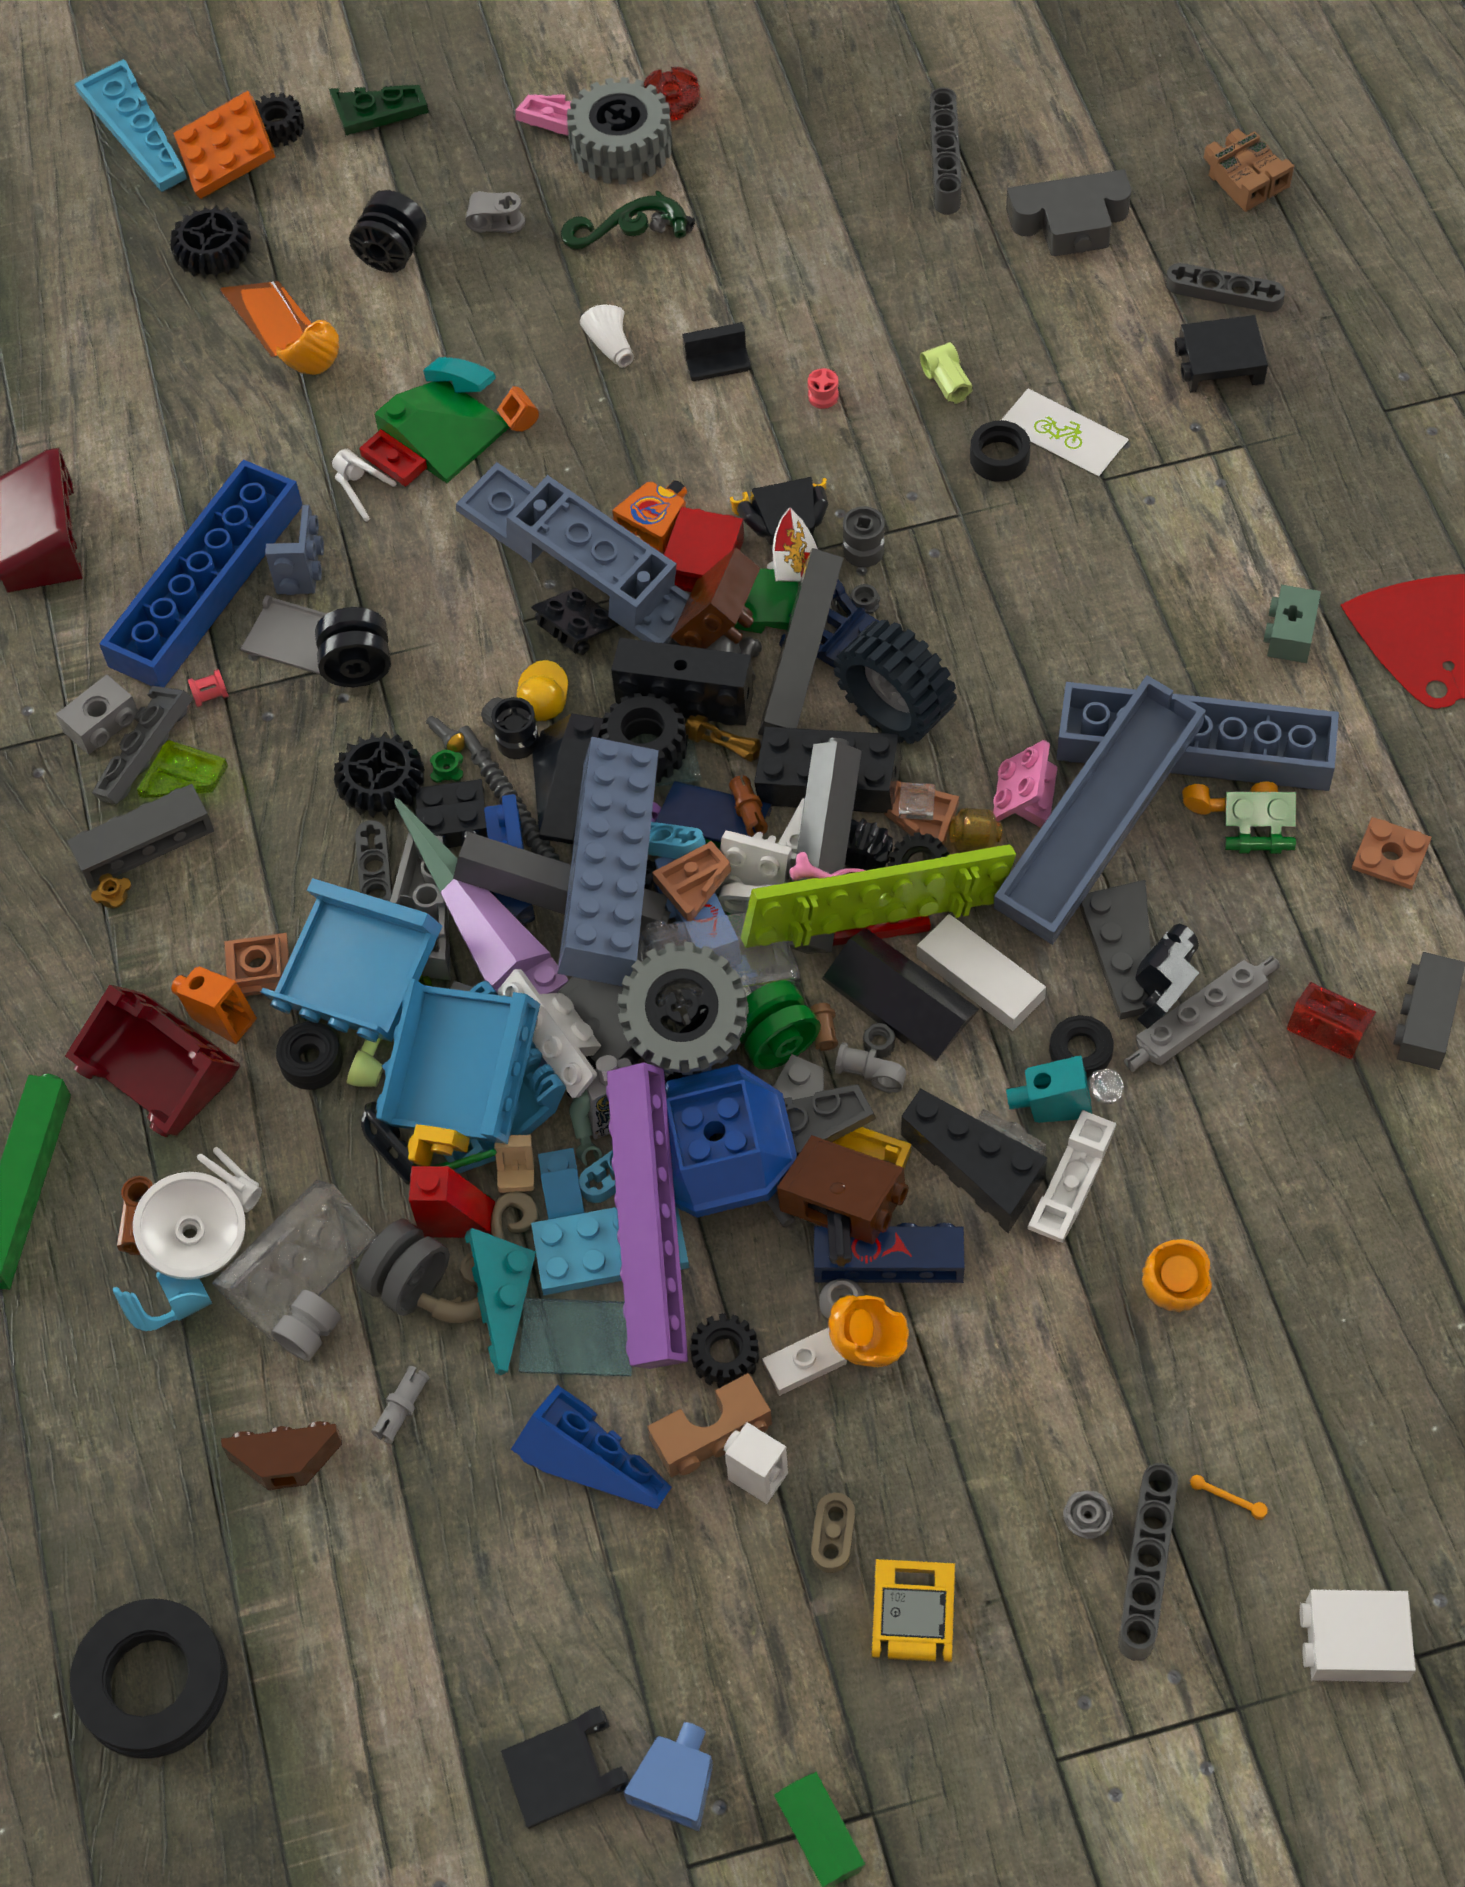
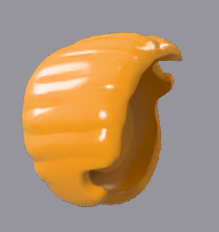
M317 320L304 330L301 337L295 343H288L287 349L284 350L277 347L276 353L290 368L303 374L318 375L328 370L334 363L339 350V336L329 322Z
M1176 1239L1159 1244L1146 1259L1142 1270V1285L1147 1296L1155 1305L1167 1311L1182 1312L1198 1306L1212 1289V1281L1209 1275V1257L1200 1245L1190 1240Z
M846 1295L839 1298L833 1304L828 1320L829 1337L833 1347L843 1358L856 1365L884 1367L896 1362L904 1354L908 1346L907 1340L909 1337L907 1320L902 1313L893 1311L886 1306L884 1299L869 1295L857 1297Z

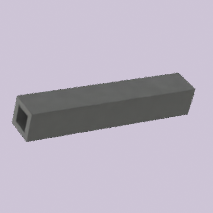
M812 548L806 560L759 727V735L763 736L765 727L797 728L843 557Z
M829 738L828 742L813 744L797 854L805 852L812 866L829 874L845 867L862 753L861 750L849 746V742L841 738ZM835 933L811 936L809 945L803 946L801 942L800 947H795L792 941H783V946L806 954L832 952Z
M468 832L458 856L453 879L565 915L571 865ZM644 888L640 935L648 937L653 941L658 930L665 932L671 913L664 910L668 899L666 895Z

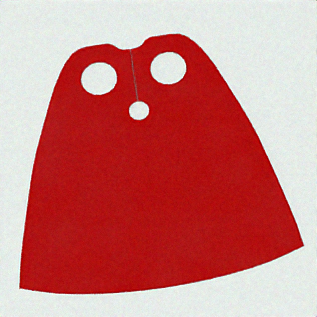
M1465 574L1436 576L1398 583L1362 594L1341 604L1345 614L1377 659L1419 702L1436 709L1452 706L1458 699L1465 698ZM1450 661L1455 667L1451 671L1445 670L1443 663ZM1432 681H1440L1446 685L1447 694L1441 698L1431 697L1426 692L1427 684Z

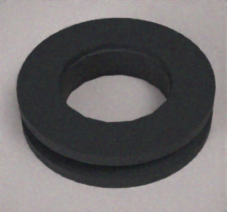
M165 1599L133 1601L103 1616L92 1626L78 1646L70 1672L72 1702L76 1713L86 1728L99 1742L110 1750L124 1756L144 1759L175 1753L198 1739L209 1728L219 1713L224 1702L228 1684V1668L225 1653L209 1625L189 1607ZM155 1640L170 1642L181 1649L187 1658L189 1674L184 1690L172 1705L157 1714L143 1717L127 1714L116 1706L112 1699L110 1682L116 1665L125 1653L141 1643Z

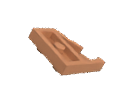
M710 841L653 871L652 875L655 884L689 923L694 920L729 875L731 867L729 860Z

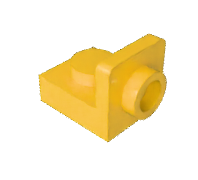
M416 1124L414 1134L408 1142V1160L419 1166H430L433 1152L446 1156H452L453 1151L467 1153L470 1138L456 1130Z

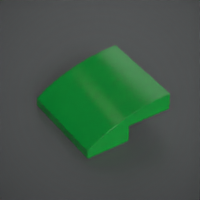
M760 569L745 603V606L753 613L754 622L749 628H744L738 622L734 627L739 630L763 633L766 627L787 630L790 620L789 615L792 613L799 588L798 582L776 581L774 569Z

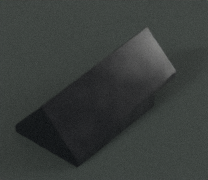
M864 928L848 940L822 977L823 981L877 1023L887 1024L894 1031L895 1037L904 1044L908 1041L912 1042L935 1061L938 1060L979 1010L978 1007L867 928Z

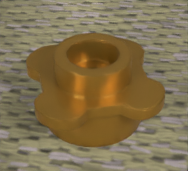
M109 873L101 875L97 890L91 894L92 900L95 903H102L107 908L120 907L127 900V891L131 889L130 880L128 878H114Z

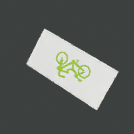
M1029 388L1001 419L1016 423L1022 427L1028 434L1030 442L1097 476H1100L1129 440Z

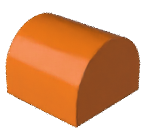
M516 386L511 388L497 408L498 413L511 430L514 431L529 429L536 423L539 417L538 409L525 392Z

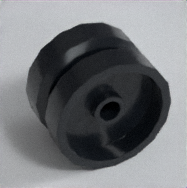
M347 607L327 613L318 621L315 628L318 668L320 675L327 682L340 687L355 688L373 684L388 674L391 667L388 630L385 619L379 613L367 608Z

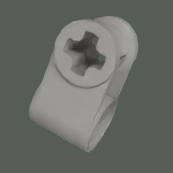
M475 192L470 196L465 223L468 228L480 233L518 232L525 225V217L520 212L521 199L512 192Z

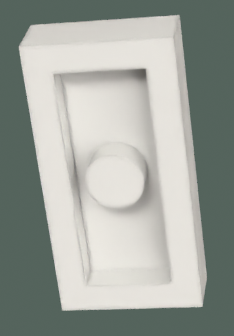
M828 1327L762 1358V1364L780 1396L846 1365L847 1360L833 1347Z

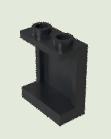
M1255 315L1181 324L1179 338H1175L1174 347L1176 356H1181L1182 358L1181 377L1183 382L1188 383L1190 393L1197 392L1198 383L1201 381L1249 375L1252 386L1264 384L1268 362Z

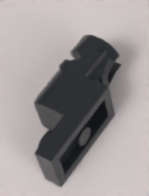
M1180 923L1174 925L1164 934L1156 946L1141 961L1137 969L1135 980L1149 994L1142 1003L1146 1009L1137 1020L1147 1029L1168 1012L1199 974L1190 964L1194 953L1199 947L1198 939L1192 930Z

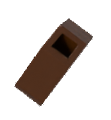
M325 1421L313 1422L305 1428L292 1429L291 1427L280 1426L271 1429L267 1433L254 1434L249 1431L234 1433L232 1437L221 1438V1446L228 1459L267 1490L307 1485L342 1445V1436L337 1425Z

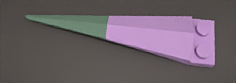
M395 798V805L437 885L483 980L489 981L497 992L513 970L521 969L539 994L557 993L569 980L565 975L557 974L558 965L551 957L550 952L489 890L453 879L458 859L399 799Z

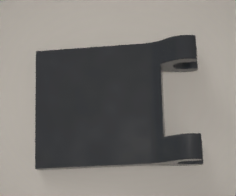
M600 1706L584 1712L570 1722L501 1751L528 1829L602 1797L625 1791L630 1782L627 1772L623 1770V1767H618L602 1776L587 1736L610 1727L605 1711H602Z

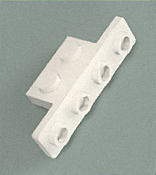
M521 969L513 970L498 989L497 994L512 997L513 992L524 993L541 1004L532 1041L543 1055L542 1057L547 1064H550L554 1074H557L566 1086L572 1098H579L597 1077L596 1071L585 1056H593L601 1047L600 1043L593 1035L591 1027L576 1012L572 1001L563 993L539 994Z

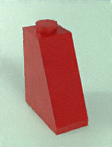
M449 1166L411 1167L409 1203L416 1225L423 1230L425 1237L465 1238L466 1232L471 1228L492 1235L491 1214L495 1206L493 1199Z

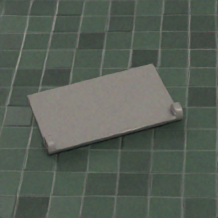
M266 595L263 599V610L240 650L320 674L315 628L318 621L327 613Z

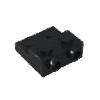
M482 779L420 787V792L415 793L416 817L435 836L442 837L443 843L447 848L463 846L468 832L488 838Z

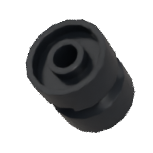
M511 697L503 699L496 704L491 714L498 750L502 755L510 759L526 758L533 754L539 738L533 706L522 698Z

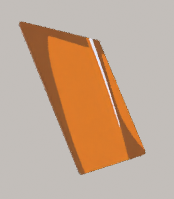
M279 281L220 288V291L271 357L277 356V347L284 350L287 349L288 343H295L301 337L304 330L312 324Z

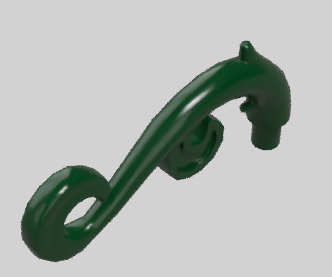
M657 190L655 191L656 196L641 197L623 205L595 231L591 220L582 216L573 217L563 225L561 238L567 247L575 250L583 249L599 240L618 224L626 236H638L646 232L649 227L648 218L643 213L645 211L664 213L661 215V218L669 220L670 226L674 229V236L676 238H683L686 236L685 226L687 225V217L684 209L677 201L664 196ZM580 229H588L592 232L587 237H574L575 233Z

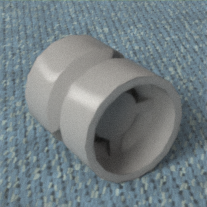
M302 1290L291 1305L292 1315H284L271 1331V1335L291 1354L304 1361H310L323 1344L320 1336H328L340 1321L341 1316L323 1298L311 1291Z

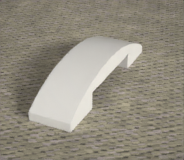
M1082 1110L1044 1197H1041L1029 1222L1028 1230L1063 1243L1096 1177L1116 1128V1123Z

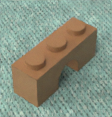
M749 1373L715 1390L717 1406L722 1413L720 1419L715 1424L708 1427L695 1426L689 1422L682 1409H679L647 1426L649 1439L671 1478L678 1474L683 1476L692 1473L701 1465L700 1462L713 1455L714 1457L724 1456L726 1453L724 1446L728 1438L735 1430L740 1432L746 1422L764 1433L768 1430V1426L772 1425L771 1410Z

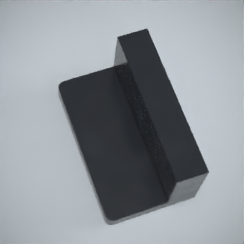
M743 322L682 334L684 357L691 381L695 382L751 370Z

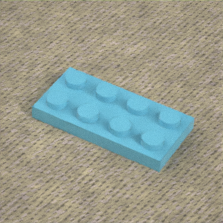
M616 1207L531 1223L543 1295L622 1281L620 1276L622 1266L621 1249L617 1239V1232L619 1230L618 1211ZM675 1207L680 1269L682 1270L689 1268L679 1210Z

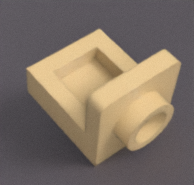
M510 1135L508 1144L495 1142L498 1192L533 1191L534 1157L531 1135Z

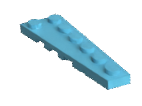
M124 59L75 83L77 93L161 192L187 179L172 146L168 143L165 133L160 128L153 111L148 106L143 92L140 91L137 81Z

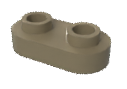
M842 1493L825 1495L818 1502L816 1508L811 1556L815 1566L827 1573H835L844 1569L851 1556L855 1506L852 1500ZM832 1512H840L843 1518L840 1521H832L829 1515ZM828 1549H834L838 1552V1556L834 1559H828L824 1556V1552Z

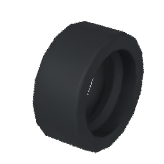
M997 420L985 423L975 430L970 442V464L977 474L984 479L994 482H1004L1015 479L1025 472L1030 461V438L1022 427L1006 420ZM994 442H1004L1017 448L1019 453L1006 460H996L983 454L981 449Z

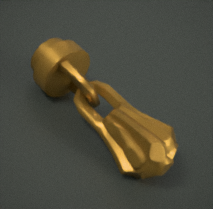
M699 714L696 717L691 715L687 719L685 730L689 740L698 743L702 739L710 743L719 744L750 762L759 757L761 749L760 739L741 737L724 730H719L714 725L708 723L707 717ZM706 729L712 731L710 736L705 735ZM722 735L728 737L729 740L727 742L722 741Z

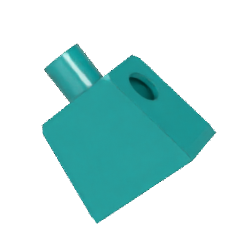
M1082 1056L1029 1067L1025 1070L1026 1086L1006 1088L1009 1109L1031 1107L1034 1121L1038 1123L1078 1120L1082 1110L1093 1114Z

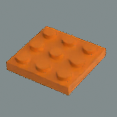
M249 91L233 98L174 132L192 187L200 199L276 157L254 98Z

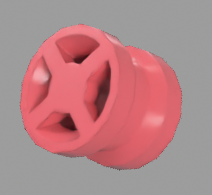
M826 368L817 369L810 373L807 381L809 389L808 400L811 405L821 409L835 405L839 398L837 374Z

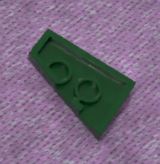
M420 85L385 86L381 91H366L365 87H355L354 92H340L339 88H329L330 97L345 136L429 113Z

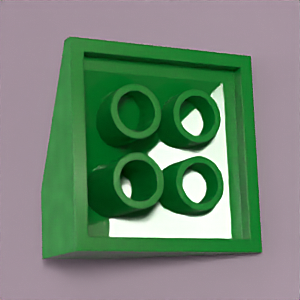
M433 381L396 394L374 413L378 431L382 429L424 458L427 463L426 470L445 483L450 482L510 428L500 415L465 392H455L453 384L448 381Z

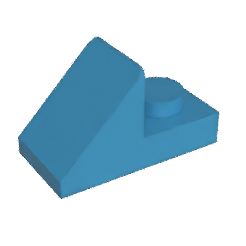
M574 1148L538 1154L548 1220L585 1213Z

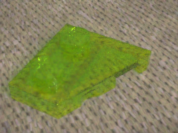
M167 740L138 786L137 791L142 798L163 797L177 788H183L192 784L197 794L214 792L228 768L226 758Z

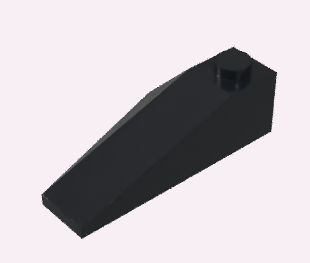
M571 713L541 731L532 755L540 839L573 844L583 765L591 737L602 739L601 724H603V718Z

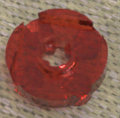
M671 67V71L662 73L661 68L649 74L644 80V88L651 84L656 87L657 94L662 92L665 96V101L669 104L670 120L672 121L681 120L684 114L693 110L700 101L701 95L698 79L688 69Z

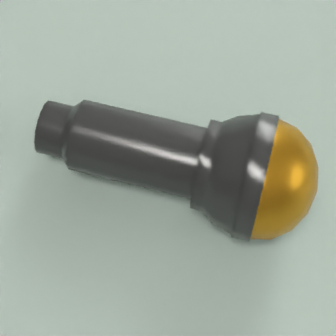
M434 716L427 718L426 723L442 739L446 750L460 752L464 749V736L460 731L448 728L441 720Z

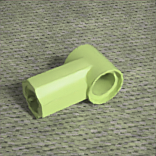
M949 342L920 353V362L928 379L934 378L947 401H952L956 404L964 401L972 393V384L960 367L959 356L952 343Z

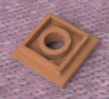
M1371 817L1351 869L1412 890L1432 837L1419 831H1413L1389 823L1386 820ZM1394 852L1399 856V859H1387L1382 853Z
M287 933L224 941L226 976L237 982L245 997L262 994V988L275 991L289 960ZM257 958L265 959V962L260 967H249L252 960Z

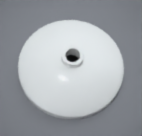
M181 1172L156 1182L140 1199L133 1218L134 1240L143 1259L156 1271L176 1279H199L218 1272L235 1257L242 1245L245 1234V1214L235 1192L220 1179L199 1172ZM187 1229H194L197 1232L193 1238H187L183 1233Z

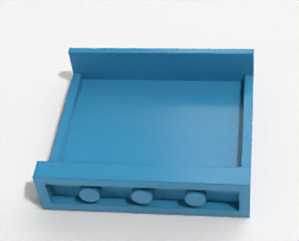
M312 878L307 891L316 898V901L275 991L262 988L261 993L272 1000L271 1007L281 1012L290 1014L291 1009L299 1011V1016L311 1022L318 1023L320 1019L328 1021L327 1025L341 1032L347 1033L348 1029L351 1028L357 1030L356 1034L368 1041L376 1042L378 1038L392 1042L394 1030L400 1022L403 1010V994L408 989L410 979L419 981L443 926L428 913Z
M410 979L408 989L404 992L402 998L403 1010L400 1022L394 1030V1046L391 1058L387 1061L385 1067L386 1079L383 1091L377 1099L376 1118L392 1127L415 1130L416 1124L456 1130L470 1139L508 1144L541 1004L524 993L513 992L512 997L425 986L415 979Z

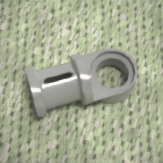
M844 1042L839 1047L835 1065L836 1074L848 1072L864 1076V1080L871 1081L875 1088L886 1093H898L902 1090L907 1074L903 1066L892 1061L877 1058V1050L871 1049L868 1052L850 1048L848 1043Z

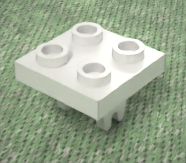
M726 830L721 838L720 851L729 860L731 872L718 887L716 894H719L723 885L732 882L753 886L788 883L792 847L775 843L776 837L773 835L769 836L768 839H762L763 833L757 832L753 837Z

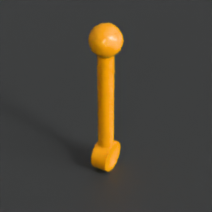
M1194 1475L1190 1479V1485L1194 1490H1206L1251 1511L1255 1519H1263L1267 1514V1506L1262 1502H1256L1255 1504L1205 1482L1201 1475Z

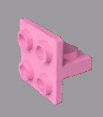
M1042 740L1001 763L998 769L997 790L993 799V819L999 822L1016 813L1040 828L1046 822L1052 810L1058 768L1048 761L1049 742Z

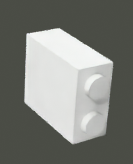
M1310 1590L1306 1603L1300 1604V1624L1302 1628H1308L1309 1642L1303 1643L1304 1667H1310L1311 1681H1410L1415 1672L1408 1591Z

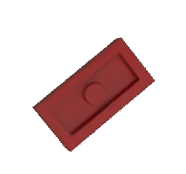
M382 429L359 448L363 458L405 487L427 469V463L424 458Z

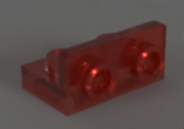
M1310 982L1296 1002L1287 1029L1331 1051L1352 1059L1362 1037L1371 1025L1376 1011Z

